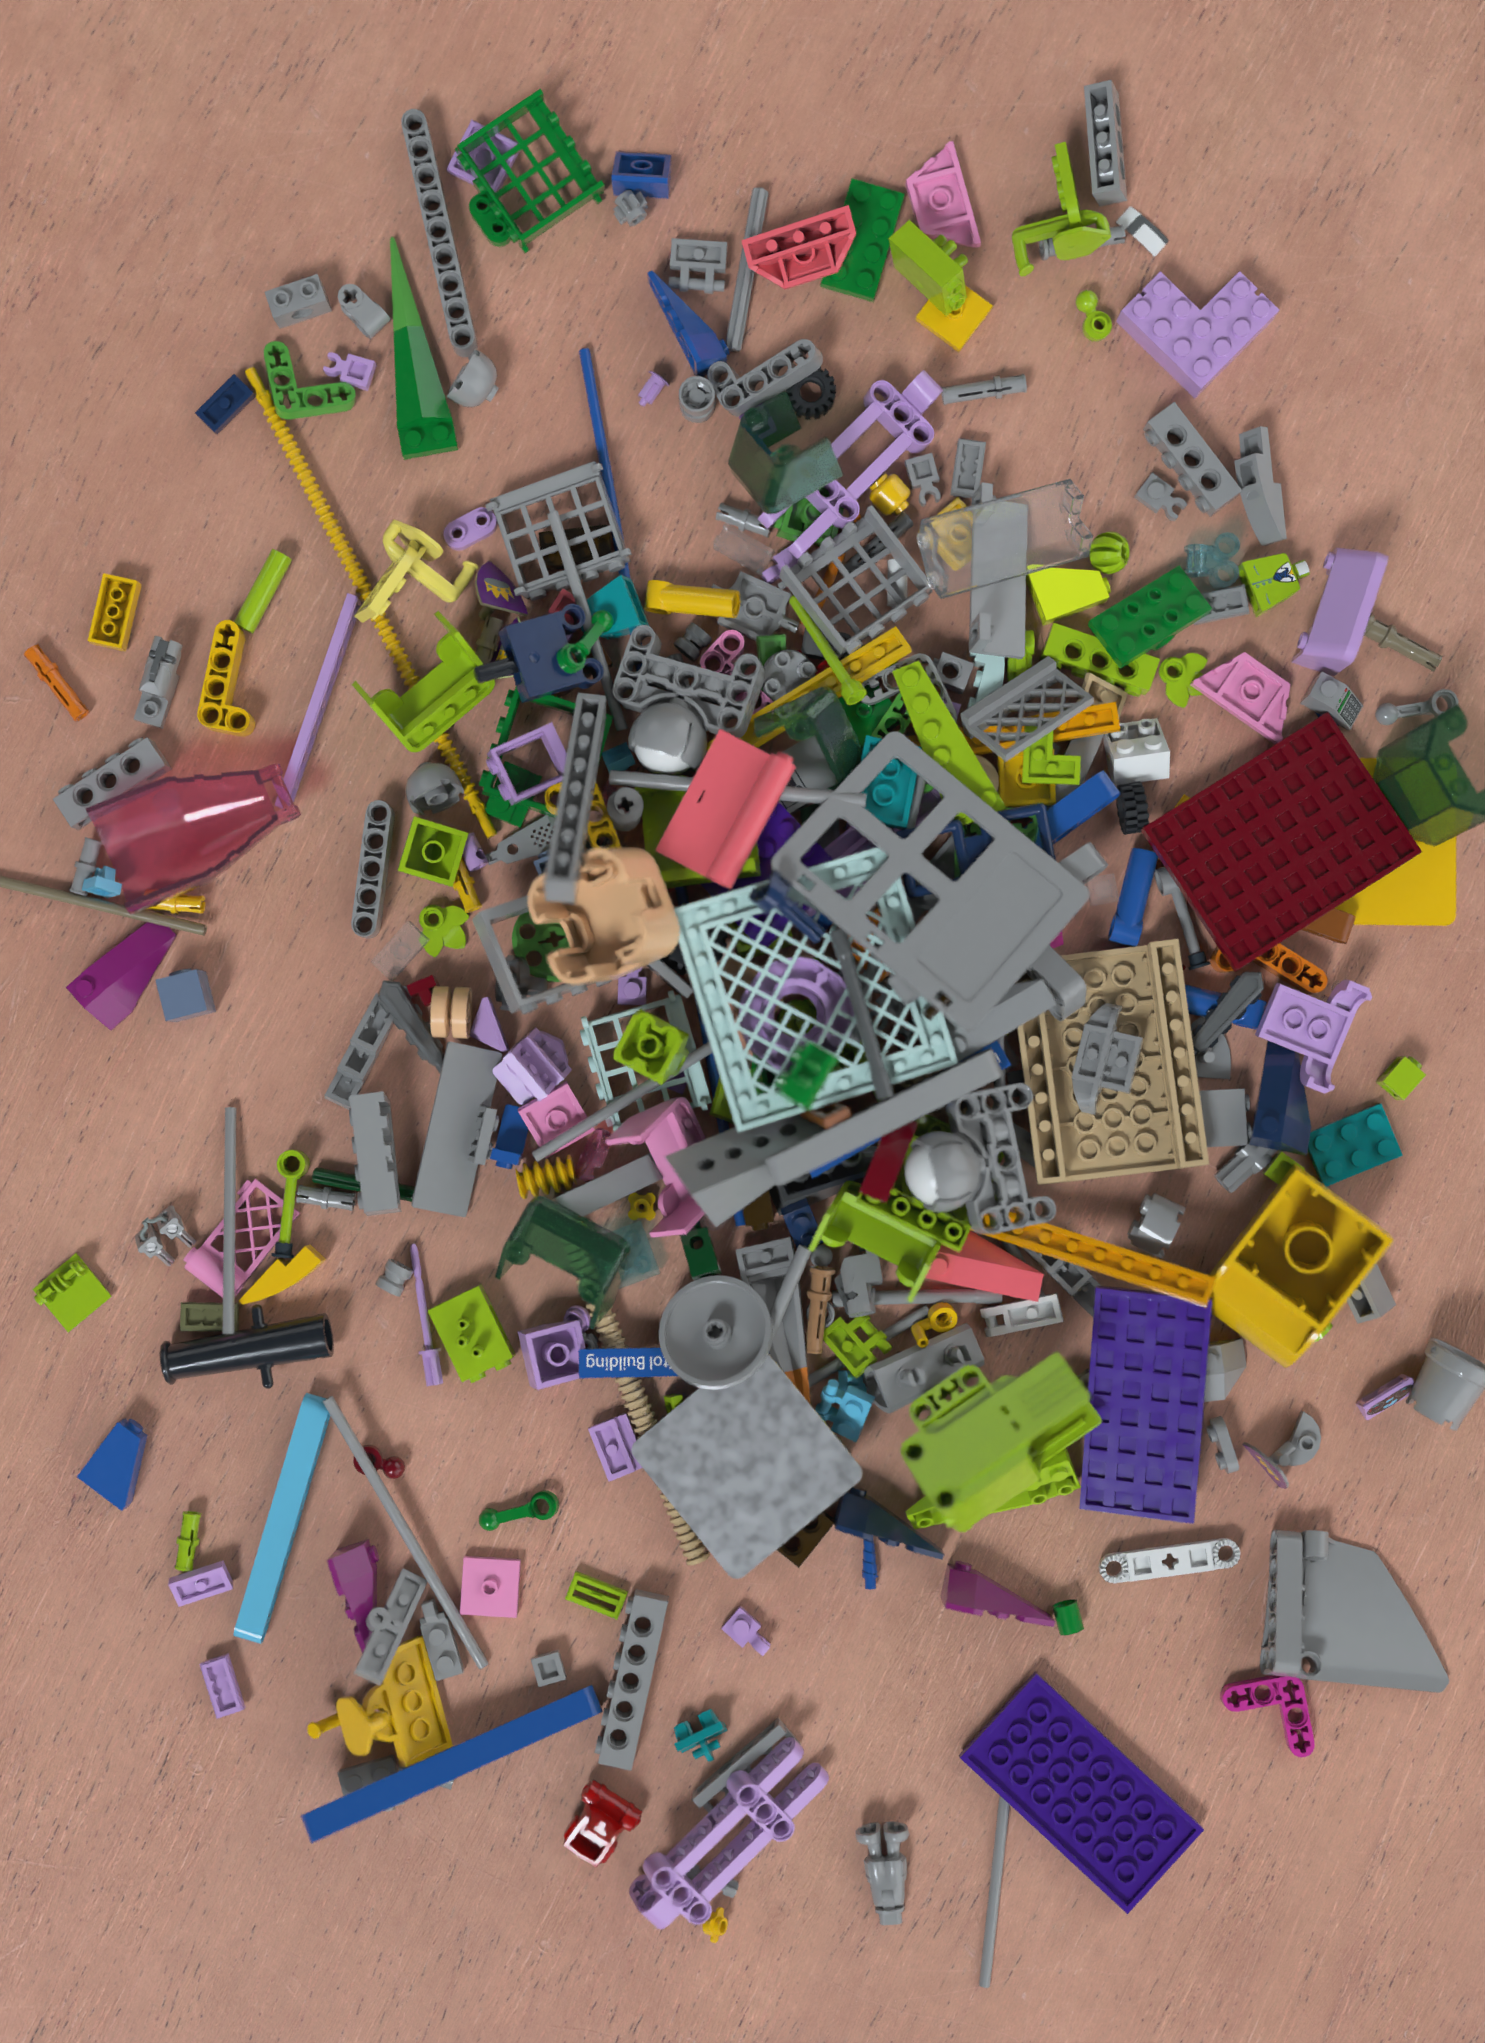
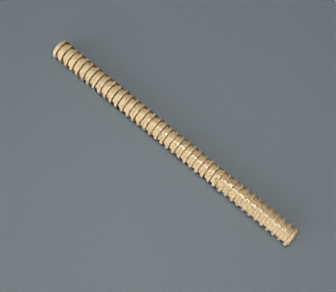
M574 1222L559 1228L556 1231L557 1235H561L560 1243H564L565 1247H563V1250L568 1253L566 1258L571 1260L569 1266L574 1268L573 1276L578 1278L576 1283L581 1286L579 1291L584 1294L582 1297L583 1301H587L585 1306L586 1309L591 1311L589 1315L594 1319L592 1324L597 1327L595 1332L600 1334L598 1340L603 1342L602 1348H629L628 1345L625 1346L624 1344L626 1341L625 1337L621 1336L622 1329H618L619 1321L614 1319L616 1313L611 1311L613 1306L608 1303L610 1298L605 1296L606 1288H602L601 1285L603 1280L598 1278L600 1273L595 1270L597 1265L592 1263L594 1257L589 1255L590 1247L585 1245L587 1240L582 1237L584 1232L579 1229V1226H581L580 1222ZM616 1377L614 1379L615 1383L620 1385L618 1391L623 1393L621 1398L626 1401L624 1406L629 1408L627 1413L628 1416L633 1418L631 1424H635L634 1431L638 1432L639 1436H637V1439H639L656 1425L658 1420L653 1418L655 1413L650 1410L652 1407L651 1403H647L649 1397L644 1395L645 1387L640 1385L642 1382L641 1378ZM661 1493L660 1498L665 1500L663 1505L668 1508L666 1513L671 1515L670 1523L675 1525L673 1531L678 1533L676 1538L681 1541L679 1546L684 1548L682 1554L684 1557H687L686 1564L696 1565L707 1560L710 1553L705 1550L706 1546L666 1496Z

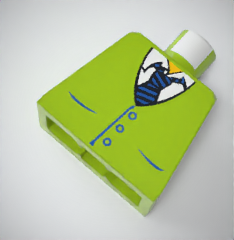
M1286 553L1245 561L1236 569L1242 584L1245 585L1247 597L1256 617L1263 615L1295 595L1300 590L1298 580L1310 575L1309 567L1305 560L1291 564Z

